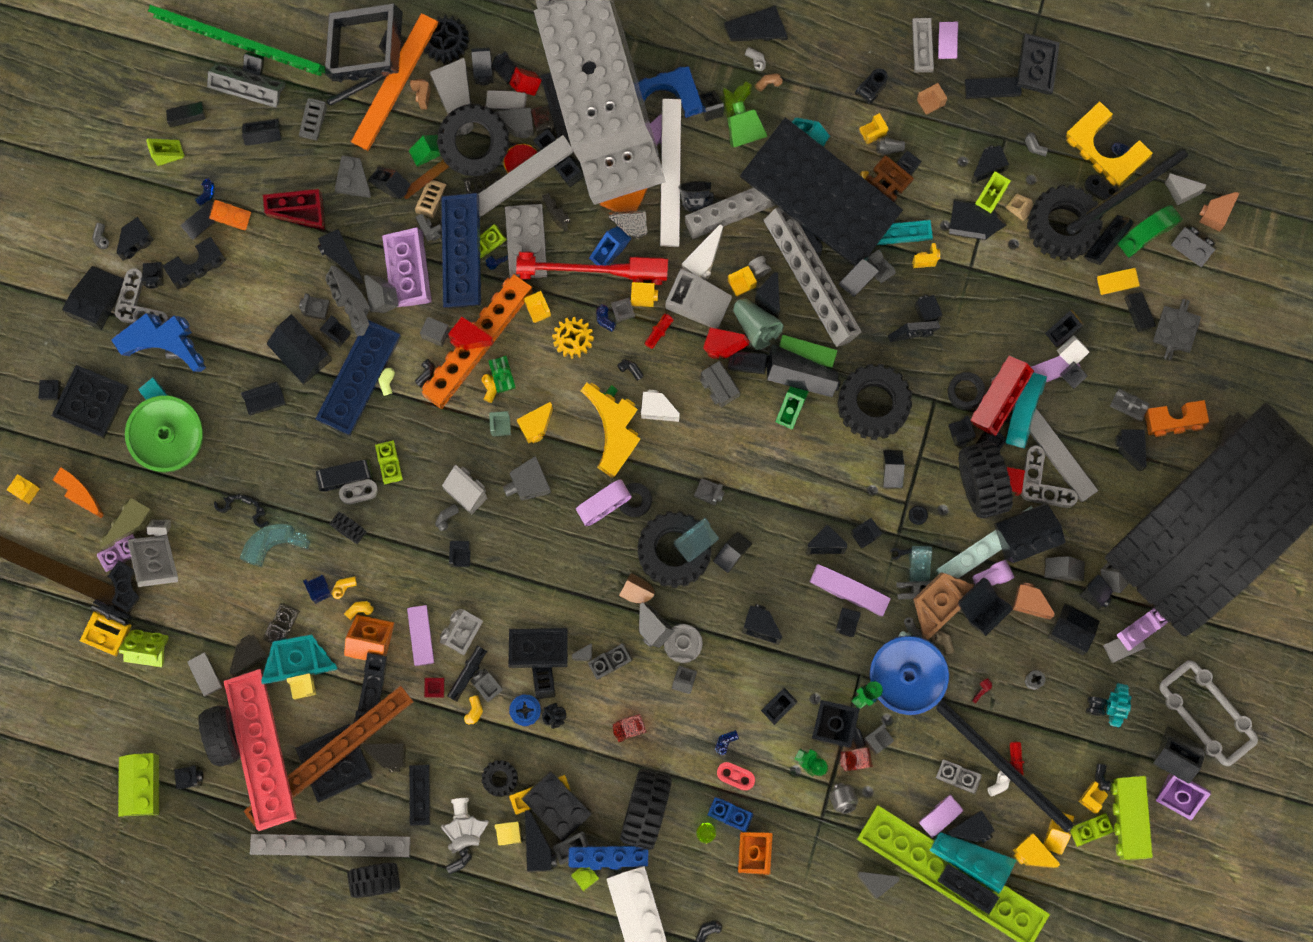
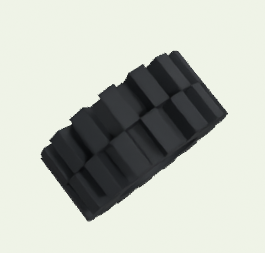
M338 512L330 522L334 529L356 544L360 542L367 532L341 512Z
M503 760L490 762L484 768L481 776L485 790L493 796H507L517 786L518 776L515 768ZM497 771H503L507 774V782L503 786H496L492 781L493 774Z

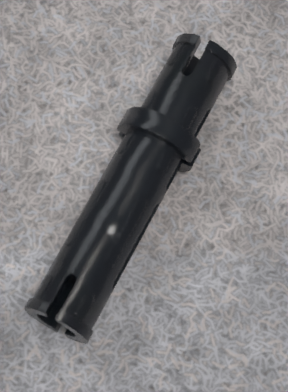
M478 645L476 646L470 659L465 661L466 665L447 694V697L458 702L475 671L479 670L480 667L478 666L488 651Z

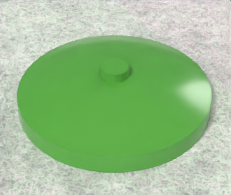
M156 396L143 401L132 411L125 427V441L132 457L140 465L156 472H172L185 467L197 456L203 442V426L199 415L188 403L173 396Z

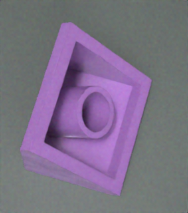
M1170 773L1156 801L1192 820L1210 796L1211 791L1193 781L1188 784Z

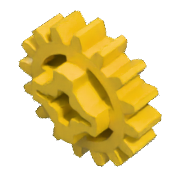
M575 317L572 318V321L565 318L566 323L559 322L560 328H554V331L557 333L552 335L553 339L556 340L553 342L554 347L559 346L557 352L563 351L564 357L570 354L571 359H573L574 354H577L580 358L581 352L587 354L586 348H592L590 342L594 341V338L589 335L593 334V331L588 329V323L583 325V319L577 322ZM566 329L565 335L561 337L562 332ZM571 335H574V337L576 338V340H572V338H570V336H571ZM585 340L583 345L580 346L581 341Z

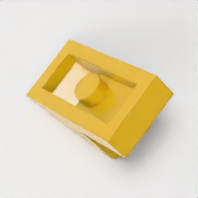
M1063 813L1073 822L1074 816ZM1051 819L1043 845L1047 850L1062 855L1071 837L1070 831L1066 833Z

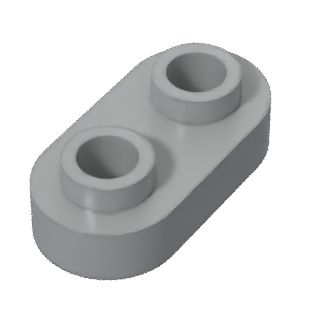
M369 479L346 484L341 487L339 497L346 504L370 500L377 495L378 487L374 481ZM366 488H372L370 493H365ZM352 492L353 496L347 498V493Z

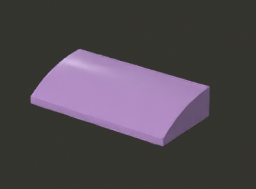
M412 228L382 235L388 283L396 288L398 307L432 302L423 232L419 228Z

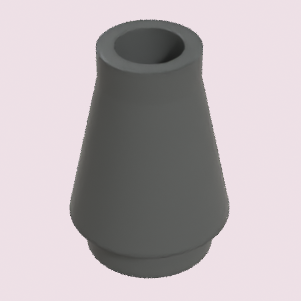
M887 137L878 138L876 150L881 155L904 152L905 142Z

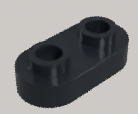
M1096 174L1090 175L1084 183L1085 190L1102 201L1112 196L1109 194V190H1112L1114 194L1120 191L1117 185L1113 186L1106 179ZM1092 181H1096L1098 185H1093Z

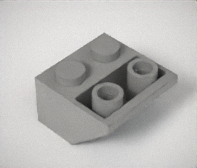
M455 465L442 487L472 515L487 499L485 487L477 479L473 481V478L470 476L471 474L463 466L459 468Z

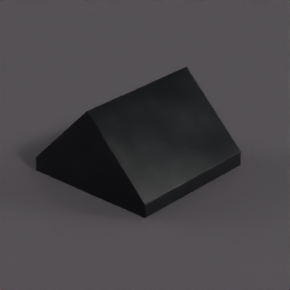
M775 272L756 291L755 304L777 319L780 312L778 272Z
M827 524L808 543L806 554H845L847 543Z

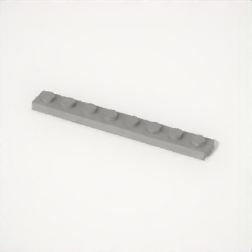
M251 834L250 855L410 857L411 837Z

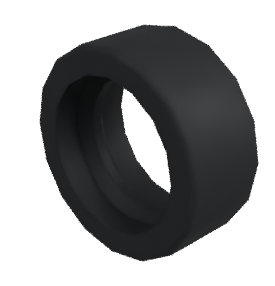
M962 372L951 380L947 390L948 398L956 408L971 410L981 403L985 394V385L976 374ZM961 381L972 382L977 388L976 398L970 402L961 401L955 394L956 385Z

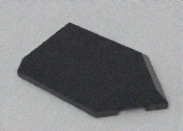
M954 199L948 234L986 240L1004 228L1006 223L995 209L990 213L976 205V202Z

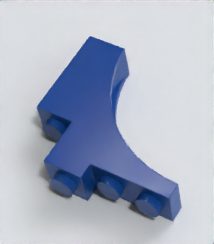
M146 313L111 339L119 353L124 356H130L133 353L148 348H162L183 359L192 371L201 372L206 368L203 363V357L196 353L193 348V342L190 338L186 337L192 332L189 329L188 321L184 317L173 316L162 324L158 316Z

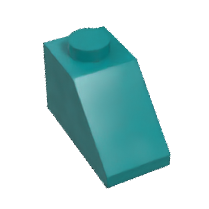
M796 117L792 121L793 124L823 147L825 146L830 135L818 121Z

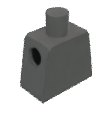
M536 456L511 471L509 474L513 482L502 486L506 496L518 493L521 500L551 493Z

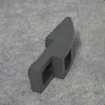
M335 265L331 266L328 274H326V283L331 289L332 298L335 299L338 307L345 306V312L350 318L351 327L355 330L356 335L364 336L369 326L366 316L370 307L354 282Z

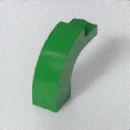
M1172 205L1167 206L1133 228L1127 236L1119 241L1118 245L1127 257L1131 258L1153 239L1174 228L1183 218Z

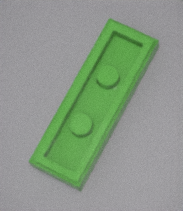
M786 335L782 336L779 346L830 369L833 367L837 353L835 349Z

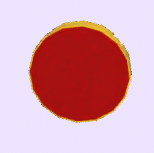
M517 144L507 151L506 157H504V168L507 174L537 154V150L526 144Z

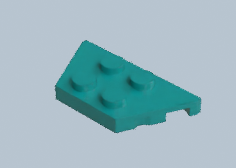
M312 634L272 642L261 684L287 680V678L309 673L314 675L335 671L337 666L330 660L324 649L318 645Z

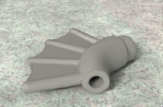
M471 816L467 819L455 818L451 823L441 825L442 830L452 841L448 845V849L452 853H456L458 850L461 851L470 845L478 846L480 836L489 821H480Z

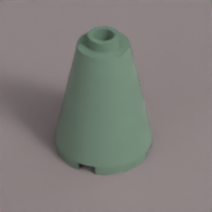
M739 299L734 304L733 312L751 345L756 350L768 347L770 345L769 341L772 338L776 340L784 327L779 319L748 299Z

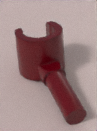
M988 678L980 683L983 689L973 698L972 702L974 704L992 688V683Z

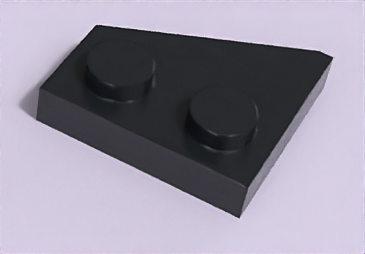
M939 321L906 323L888 335L889 342L921 336H933L934 332L940 329Z

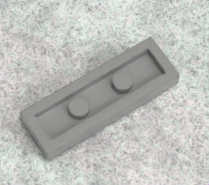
M913 18L914 73L933 72L931 18Z

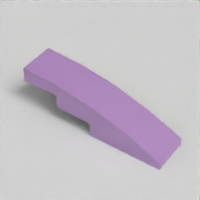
M819 564L816 565L809 581L840 599H845L859 607L866 608L879 616L884 615L890 601L889 597Z

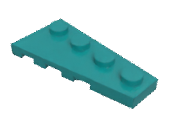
M941 832L937 835L929 850L998 894L1002 891L1017 861L1016 859Z

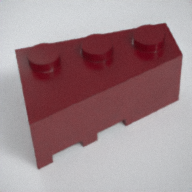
M319 189L263 195L264 213L268 217L326 230L323 197Z

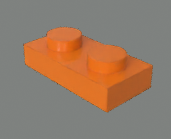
M215 200L209 219L245 231L251 212Z

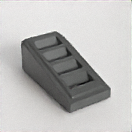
M308 98L299 137L318 140L328 108L325 102ZM310 114L318 115V118L312 117ZM308 121L314 122L316 125L308 124ZM306 128H308V129H312V130H315V131H314V133H312V132H308V131H305V130H306Z

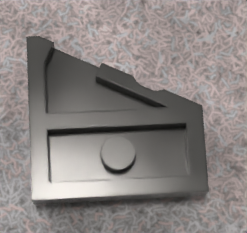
M341 157L335 186L336 193L371 198L360 158Z

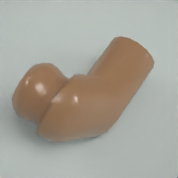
M777 73L768 74L755 84V88L761 92L772 83L774 86H780L783 83V79Z

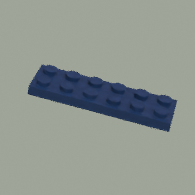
M479 194L442 196L443 307L481 306Z
M369 320V326L364 336H357L315 418L316 421L351 436L379 381L381 373L401 338L400 334Z

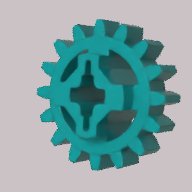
M1118 683L1114 692L1110 693V697L1107 700L1106 714L1109 715L1111 726L1121 727L1123 720L1127 719L1130 712L1131 696L1128 692V685Z

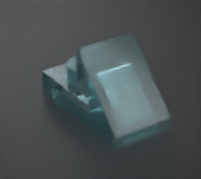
M912 546V551L909 554V582L929 581L932 558L931 546Z

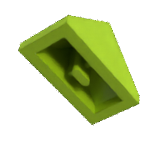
M150 138L146 140L151 157L157 166L185 157L180 140Z
M994 172L975 204L992 213L1002 199L1011 180Z

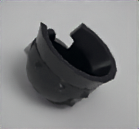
M690 181L678 186L681 193L682 206L689 212H696L713 205L714 192L709 193L711 182Z

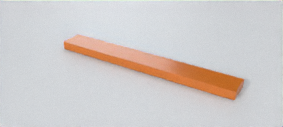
M421 13L400 51L399 73L389 74L384 80L351 141L353 144L369 151L438 25L436 20Z

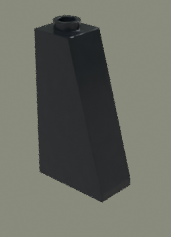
M772 344L767 363L768 381L828 397H833L834 392L839 390L841 381L838 380L837 371Z

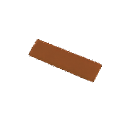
M443 160L410 185L404 198L408 199L449 166Z

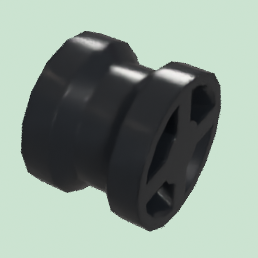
M1099 697L1087 698L1089 705L1085 713L1096 716L1106 715L1104 707L1107 704V699Z

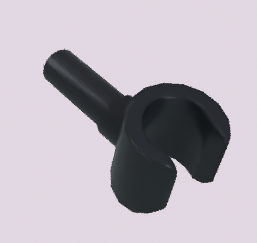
M916 547L905 550L892 548L890 553L894 551L899 553L892 560L897 561L905 554L917 552Z

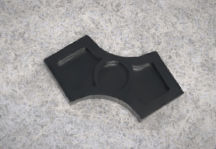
M119 560L108 574V577L115 586V596L112 603L130 613L140 599L133 589L135 572L134 569Z

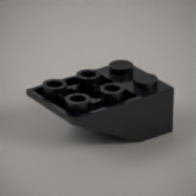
M1168 726L1153 764L1190 784L1201 769L1205 758L1204 749L1199 743Z

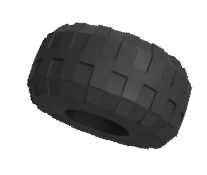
M219 705L203 710L198 717V724L208 759L213 765L219 767L237 762L240 758V753L229 708Z

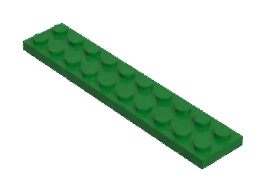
M149 6L148 12L154 14L153 18L218 41L221 40V42L236 47L238 45V48L318 76H322V73L325 74V66L156 6Z

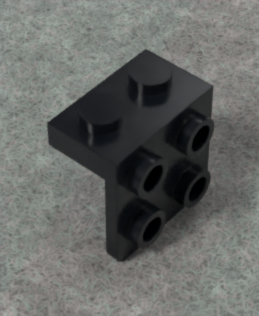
M982 578L958 602V606L970 625L985 636L1013 610L1010 604L998 597L986 578Z

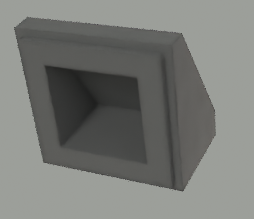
M592 644L572 654V659L574 661H591Z
M678 666L672 689L691 694L697 671Z

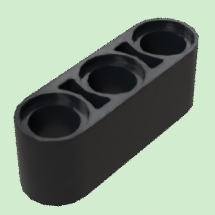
M359 460L320 469L315 472L320 492L339 489L346 484L366 479L373 480L370 460Z

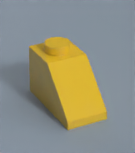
M551 402L517 419L518 426L528 444L542 440V436L546 434L553 411Z
M1030 834L1013 849L1015 852L1014 857L1021 865L1024 863L1026 866L1049 868L1060 866V863L1034 834Z

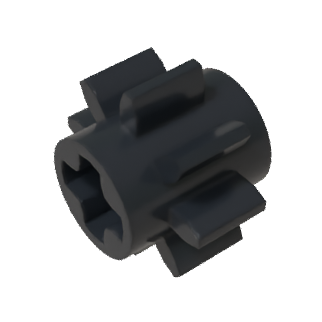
M553 703L548 707H544L545 711L542 713V720L546 725H551V728L554 729L565 724L564 720L567 715L562 706L558 707L557 703Z

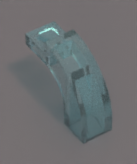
M270 525L260 529L249 538L242 550L240 559L245 563L262 567L267 552L273 546L288 543L308 549L310 541L302 533L295 532L294 535L295 529L290 525Z

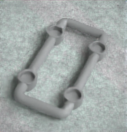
M1186 661L1160 683V691L1166 698V706L1171 710H1176L1205 744L1204 749L1208 756L1216 757L1224 766H1231L1258 742V736L1251 728L1252 721L1247 716H1241L1212 682L1213 676L1209 670H1202L1195 661ZM1190 668L1196 674V682L1201 686H1206L1235 720L1234 726L1236 730L1245 732L1250 738L1248 742L1228 758L1222 753V745L1216 740H1211L1182 706V697L1179 694H1172L1167 688Z

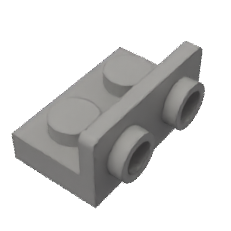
M458 609L452 613L449 626L442 631L440 643L465 655L483 621L463 609Z

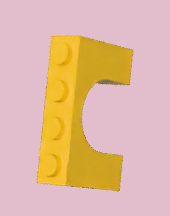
M1099 101L1067 132V142L1073 148L1076 146L1081 151L1080 155L1085 160L1089 159L1094 164L1093 168L1098 173L1102 172L1110 184L1120 187L1151 158L1153 153L1139 140L1124 155L1118 158H1106L1100 155L1095 149L1093 139L1096 133L1112 119L1113 114Z

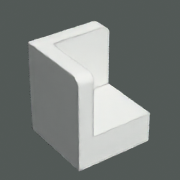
M1072 335L1057 352L1070 365L1073 362L1079 363L1089 353V350L1078 338Z

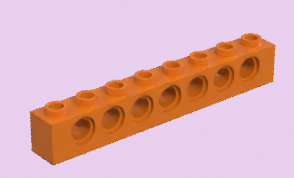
M514 274L511 278L508 277L504 281L501 291L493 295L491 304L482 309L477 322H472V324L490 335L494 342L524 305V298L533 293L532 287ZM508 294H514L515 298L512 300L506 299V296ZM498 308L504 309L502 314L494 313ZM485 323L493 324L490 329L483 328ZM491 346L464 350L460 347L459 349L455 348L454 351L451 350L445 358V363L442 366L439 365L434 371V377L423 385V396L440 409H443ZM463 352L470 353L466 359L460 358V355ZM451 367L458 368L456 373L448 372ZM444 381L447 384L444 388H438V383Z

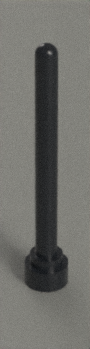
M380 75L375 76V78H368L329 98L327 104L330 106L387 76Z

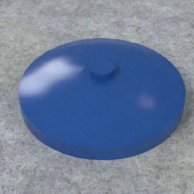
M900 636L885 643L875 654L870 667V682L877 681L882 685L883 693L878 697V700L888 709L900 714L915 715L932 709L943 698L949 683V668L942 652L930 641L917 636Z

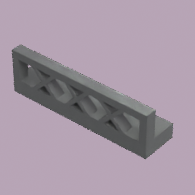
M218 62L208 71L207 88L272 107L279 105L280 93L286 86V82L262 75H255Z

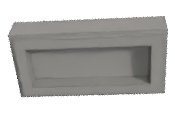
M206 653L187 661L204 697L223 688Z

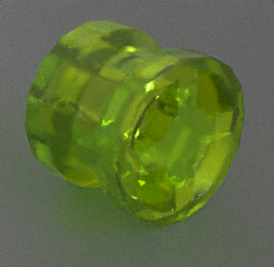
M703 823L697 828L696 836L700 842L710 843L715 839L716 829L710 823Z

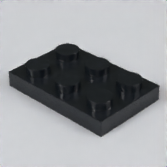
M1025 33L1022 39L1016 81L1017 87L1047 95L1053 93L1060 42Z
M568 628L509 629V668L568 667Z
M551 770L522 797V800L562 841L569 837L592 815Z

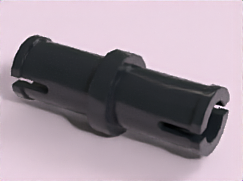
M98 599L93 602V604L99 607L92 605L91 610L105 616L107 620H114L123 626H127L130 623L123 618L131 620L132 616L118 610L116 606H110Z

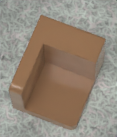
M938 83L921 91L917 97V102L926 115L943 107L947 101V97Z

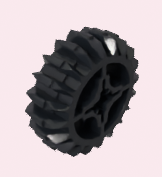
M446 14L444 18L438 15L436 20L438 25L428 41L424 53L428 54L430 60L434 58L435 62L441 59L443 64H445L446 60L452 63V58L459 60V54L464 56V50H468L467 43L470 42L469 32L466 30V25L461 24L460 19L455 21L453 15L450 19H448ZM448 29L454 30L459 35H455V33L449 32ZM431 43H435V45L440 46L441 49L435 48Z

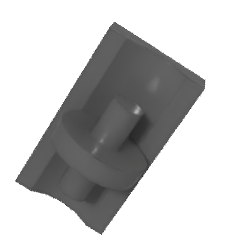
M1118 389L1110 407L1141 422L1150 404L1137 398L1136 395H1131Z

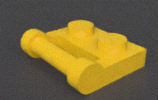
M94 611L80 641L117 657L119 648L130 632L132 625L123 626L114 620L109 621L105 616ZM97 622H102L120 630L118 636L96 627Z

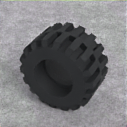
M393 862L359 867L347 872L350 897L352 898L391 893L401 888L398 866Z

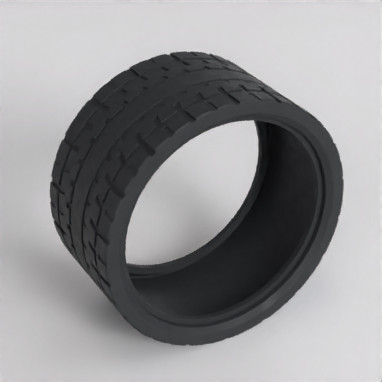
M1267 402L1219 445L1105 556V559L1116 570L1118 569L1119 573L1133 587H1137V591L1151 605H1155L1154 608L1168 622H1172L1171 625L1183 637L1193 633L1231 602L1313 524V446L1301 434L1298 435L1297 430L1283 417L1280 418L1278 416L1279 413Z

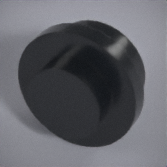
M914 506L910 509L908 517L913 524L921 525L926 522L928 513L924 507Z

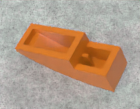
M60 468L53 481L68 490L65 497L102 518L104 516L102 510L86 486L72 474Z

